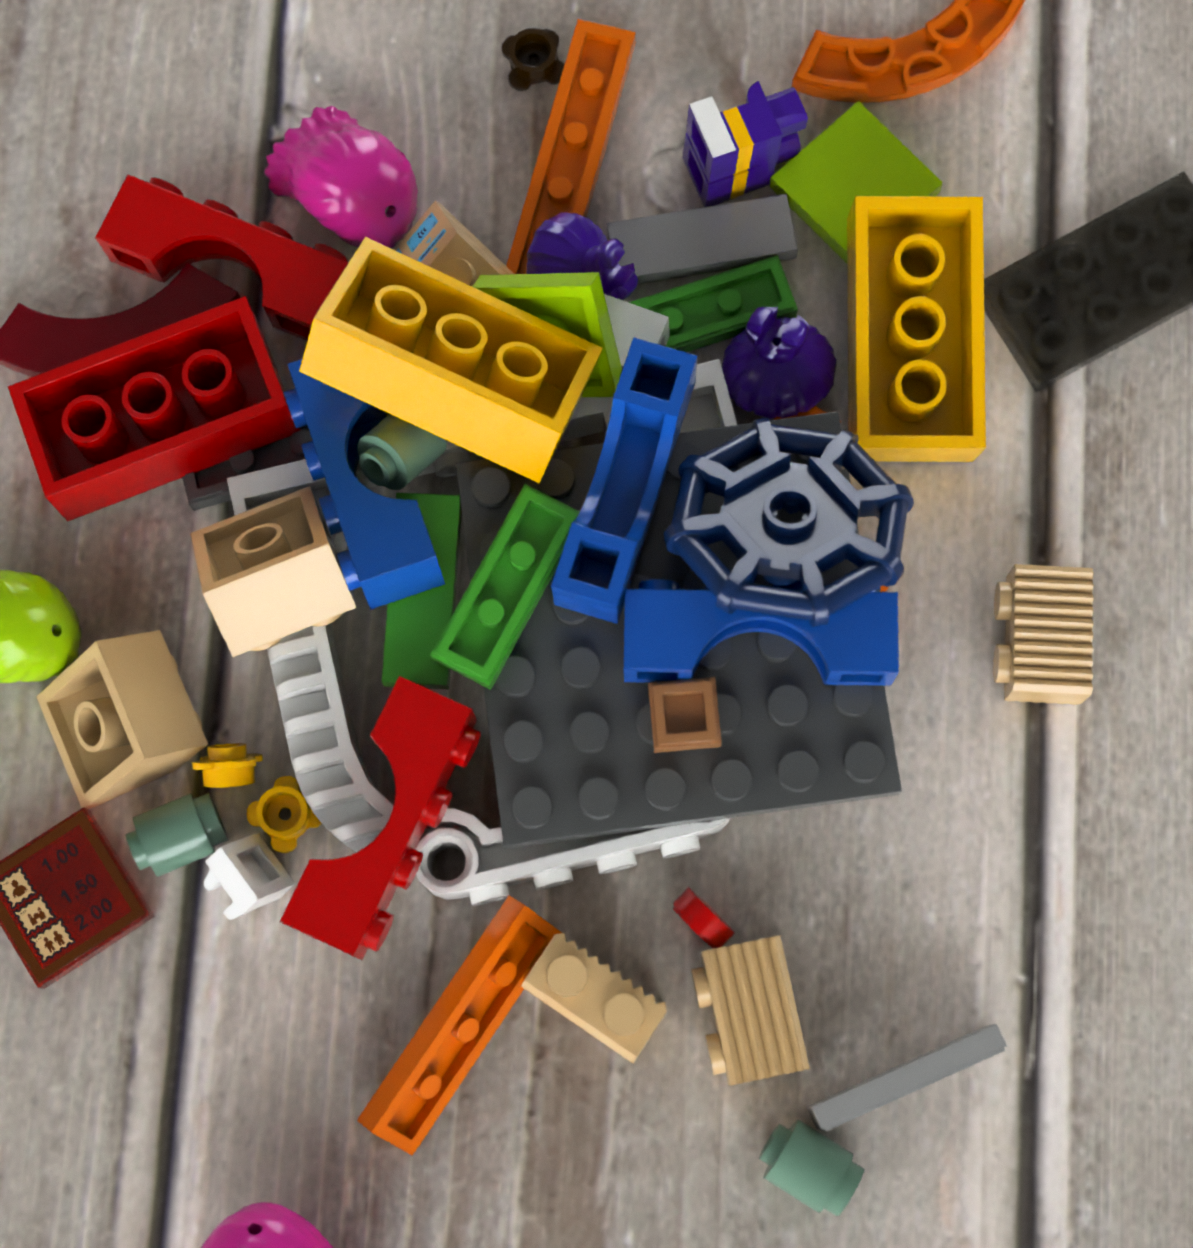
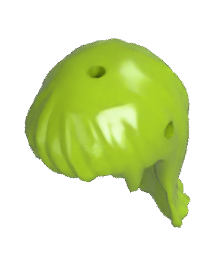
M0 570V683H15L18 681L39 682L47 680L52 676H59L79 657L78 649L81 644L82 630L75 609L67 600L65 594L43 577L29 572Z

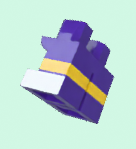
M757 81L748 89L746 104L719 112L712 96L689 104L686 124L687 133H685L682 158L704 207L715 206L770 185L776 165L791 160L800 152L801 145L797 132L806 129L808 116L794 87L766 97L759 81Z

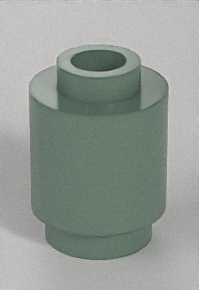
M389 414L360 438L357 445L359 465L364 475L375 485L384 486L391 490H401L444 454L448 441Z
M192 793L134 816L133 823L136 830L125 834L138 868L142 870L151 866L157 877L213 854L216 851L214 846L228 841L226 830L209 793L194 798Z
M799 1119L793 1123L790 1129L779 1123L759 1156L761 1161L768 1164L763 1176L764 1179L816 1212L820 1213L823 1209H826L835 1216L841 1214L852 1198L865 1170L852 1161L853 1153Z

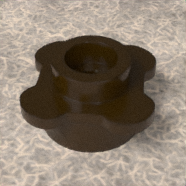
M528 28L504 40L501 49L503 56L509 59L511 71L508 74V82L513 89L526 91L532 84L548 82L549 84L556 85L560 82L565 64L558 59L557 48L560 41L559 36L550 29ZM532 56H537L539 62L531 64L528 59Z

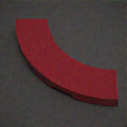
M187 263L179 274L157 294L139 305L112 315L81 319L63 318L48 315L18 303L0 329V364L13 371L34 377L241 297L238 291Z

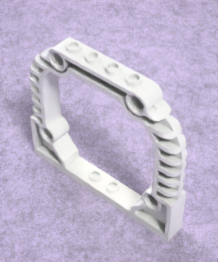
M716 359L697 364L696 383L679 433L737 425L720 360ZM581 397L560 442L603 431L606 436L613 397ZM448 441L444 454L418 476L434 472L439 477L456 476V463L486 458ZM305 459L227 478L234 515L310 486L327 526L318 498L329 495L330 492L325 478L313 481ZM358 461L356 478L368 489L377 487L378 485L372 483L364 475ZM343 532L334 535L330 534L336 552L345 551L347 543ZM332 623L320 627L310 626L281 638L277 644L268 648L267 652L290 758L302 794L313 813L325 828L340 842L354 852H358L369 845L381 833L390 818L394 805L375 788L360 755L336 650ZM455 808L447 809L436 829L428 825L426 826L416 847V850L423 853V859L416 876L435 896L446 900L470 896L472 906H479L506 899L510 895L509 886L534 881L535 889L543 890L574 881L573 870L597 865L599 874H608L636 866L635 855L661 849L663 858H672L695 852L701 849L699 839L720 832L728 824L730 818L505 849L501 827L488 829L474 815ZM446 848L459 849L466 856L464 871L458 878L451 881L436 879L432 872L434 857Z

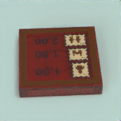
M85 807L0 861V925L38 988H47L155 917L93 814Z

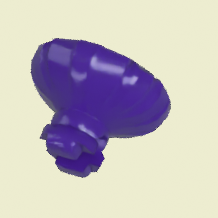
M561 212L545 220L535 231L534 238L527 252V274L599 272L604 294L620 300L629 297L638 285L634 263L622 267L618 263L625 254L624 244L616 238L607 241L600 227L594 224L592 220L577 213Z
M758 307L751 315L746 329L735 336L724 351L722 371L729 396L733 399L736 406L747 412L753 411L755 415L770 419L775 417L786 418L797 415L799 412H808L822 399L826 398L834 385L837 367L834 349L827 338L821 335L817 328L809 325L800 315L797 318L786 317L776 319L778 307Z

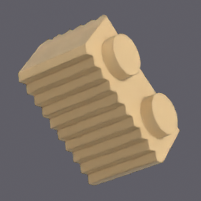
M1014 564L1006 576V582H997L994 595L995 620H1005V644H996L993 679L995 683H1004L1005 701L1079 705L1092 695L1093 568Z
M564 933L553 936L521 985L526 991L633 1064L667 1013L665 1002L655 1003L654 994L644 996L643 986L633 988L631 979L622 980L620 971L611 973L609 963L600 965L598 956L589 957L587 948L578 950L576 941L567 942Z
M772 936L702 951L701 961L703 967L691 969L699 1009L712 1007L717 1033L705 1035L713 1075L726 1073L728 1086L810 1069L781 936Z

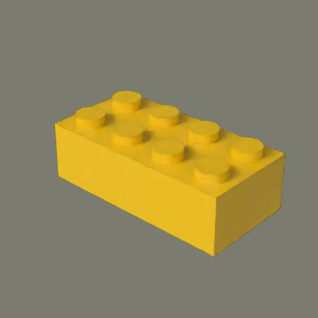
M855 196L847 217L848 430L858 435V444L874 461L973 462L986 449L983 197Z
M365 237L313 319L299 372L540 484L583 395L603 348Z

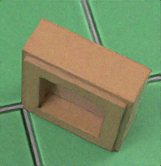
M715 677L648 683L654 753L721 747L722 741Z

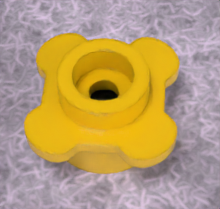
M245 743L216 744L207 747L208 756L200 757V761L192 762V769L202 770L204 787H237L255 783L254 766H256V762L263 761V754H247Z
M282 776L276 779L274 787L267 790L260 797L259 801L250 803L246 813L248 822L254 827H261L271 838V847L279 853H289L295 850L297 839L309 828H318L322 824L300 792L296 778L292 776ZM285 808L291 811V817L288 820L280 818V812Z

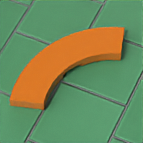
M954 0L944 11L926 22L925 27L921 30L893 40L890 37L888 38V36L880 38H849L832 35L816 29L792 79L791 88L794 87L796 91L813 97L852 103L857 101L860 103L887 102L929 92L950 83L985 59L1001 43L1012 28L1026 0Z

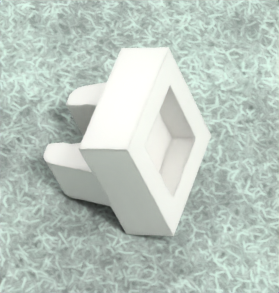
M259 833L220 846L205 861L210 871L204 879V887L209 892L223 886L233 900V903L223 912L230 920L280 899L295 885V882Z

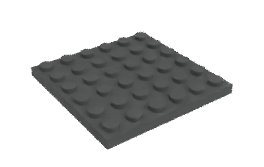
M838 411L770 420V423L773 425L837 434L842 431ZM753 423L679 433L629 589H639V583L642 581L661 579L677 582L679 590H706V585L682 557L672 554L667 550L664 540V532L672 523L681 483L678 468L688 455L696 454L700 456L752 428ZM604 443L556 449L540 484L488 459L456 463L470 582L524 484L581 511ZM791 454L790 462L808 465L809 456ZM757 455L730 470L735 472L758 459ZM845 468L843 471H839L850 482L849 472ZM711 492L705 494L701 515L720 514L724 497ZM783 508L777 510V519L785 523L801 522V517L804 515L801 511L789 514ZM857 526L856 534L859 535L858 526ZM723 541L708 544L707 546L731 572L739 561L735 554ZM845 559L821 573L824 587L857 569L858 566ZM556 571L492 689L484 687L502 839L505 849L894 796L902 792L885 686L824 685L815 664L799 646L784 637L765 632L738 634L722 641L703 658L693 679L715 677L722 741L721 747L654 753L648 683L624 682L625 603L618 624L554 605L551 589ZM758 574L753 583L771 587L774 585L769 583L761 574Z

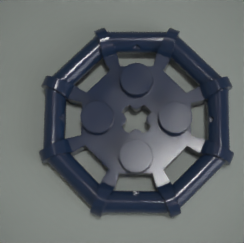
M768 418L753 420L752 428L700 456L696 454L688 455L678 468L681 483L672 523L664 532L667 550L672 554L682 557L717 598V608L728 614H732L738 609L809 620L812 627L827 625L829 616L882 585H895L904 573V566L900 559L907 513L914 505L910 489L906 485L896 484L858 444V435L847 429H843L837 434L773 425ZM791 454L809 456L808 465L790 462ZM757 455L758 459L735 472L730 470ZM845 468L863 489L856 490L839 471H843ZM711 492L724 497L720 514L701 515L705 494ZM783 508L789 514L801 511L804 515L801 517V522L785 523L777 519V510ZM876 516L879 519L875 541L856 534L858 517ZM723 541L735 554L739 561L731 572L707 546L708 544ZM845 559L858 566L857 569L824 587L821 573ZM758 574L763 575L769 583L778 586L790 585L800 580L801 591L753 583Z

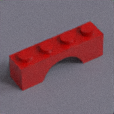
M127 174L95 237L111 262L162 283H165L175 273L183 269L187 263L193 264L208 259H224L239 263L252 270L262 280V306L272 327L305 341H308L315 315L348 265L346 256L330 246L317 243L313 248L293 241V237L286 230L275 224L261 221L256 226L239 219L238 215L231 208L218 201L206 199L201 204L184 197L180 189L163 179L152 177L149 182H146Z
M401 676L398 677L370 735L375 744L388 758L395 778V802L390 818L381 833L360 851L337 859H310L279 922L360 960H363L368 948L375 952L380 949L394 919V914L386 911L397 887L405 890L409 888L422 862L423 853L416 850V847L425 828L428 825L436 829L449 806L452 792L445 789L446 784L456 765L463 768L468 765L478 745L481 732L474 729L477 719L472 708Z

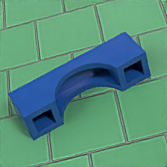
M633 337L613 397L608 428L597 468L582 509L576 520L571 524L551 585L554 605L618 624L625 603V589L630 588L696 383L697 355Z
M302 359L288 363L287 365L295 388L284 392L285 399L295 427L299 428L308 425L312 441L301 444L313 481L322 478L326 480L330 494L318 499L330 534L334 535L340 532L344 534L348 550L336 554L349 591L361 587L371 610L445 585L417 500L394 499L379 495L365 487L356 478L359 461L358 442L361 437L387 417L386 412L299 372Z
M655 579L640 582L639 589H625L624 682L651 683L693 679L699 664L711 649L732 636L748 632L775 634L799 646L815 664L824 685L891 686L899 674L898 592H880L879 587L829 616L827 625L812 627L809 620L738 609L734 613L728 614L717 608V598L707 586L706 590H679V584L675 581ZM795 581L786 586L773 585V587L801 591L800 581Z

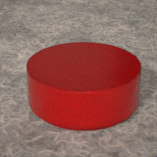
M690 887L672 903L674 905L673 910L713 949L723 947L735 934L734 930Z

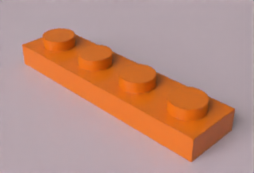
M509 895L357 1121L371 1133L413 1156L523 992L524 988L521 986L553 936L562 932L526 905Z

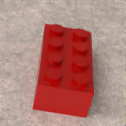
M246 296L7 386L45 497L67 522L180 479L191 472L195 473L227 461L230 457L248 450L253 451L284 439L300 431V428L295 427L285 399L283 383L261 326Z

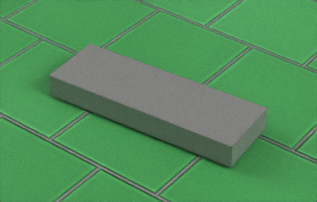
M787 194L607 223L608 239L616 238L624 244L625 254L618 263L621 267L634 263L638 284L734 269L778 255L780 261L795 259L798 251Z
M997 1024L988 1025L807 1106V1109L816 1129L828 1131L1005 1051L1004 1047L1007 1045Z

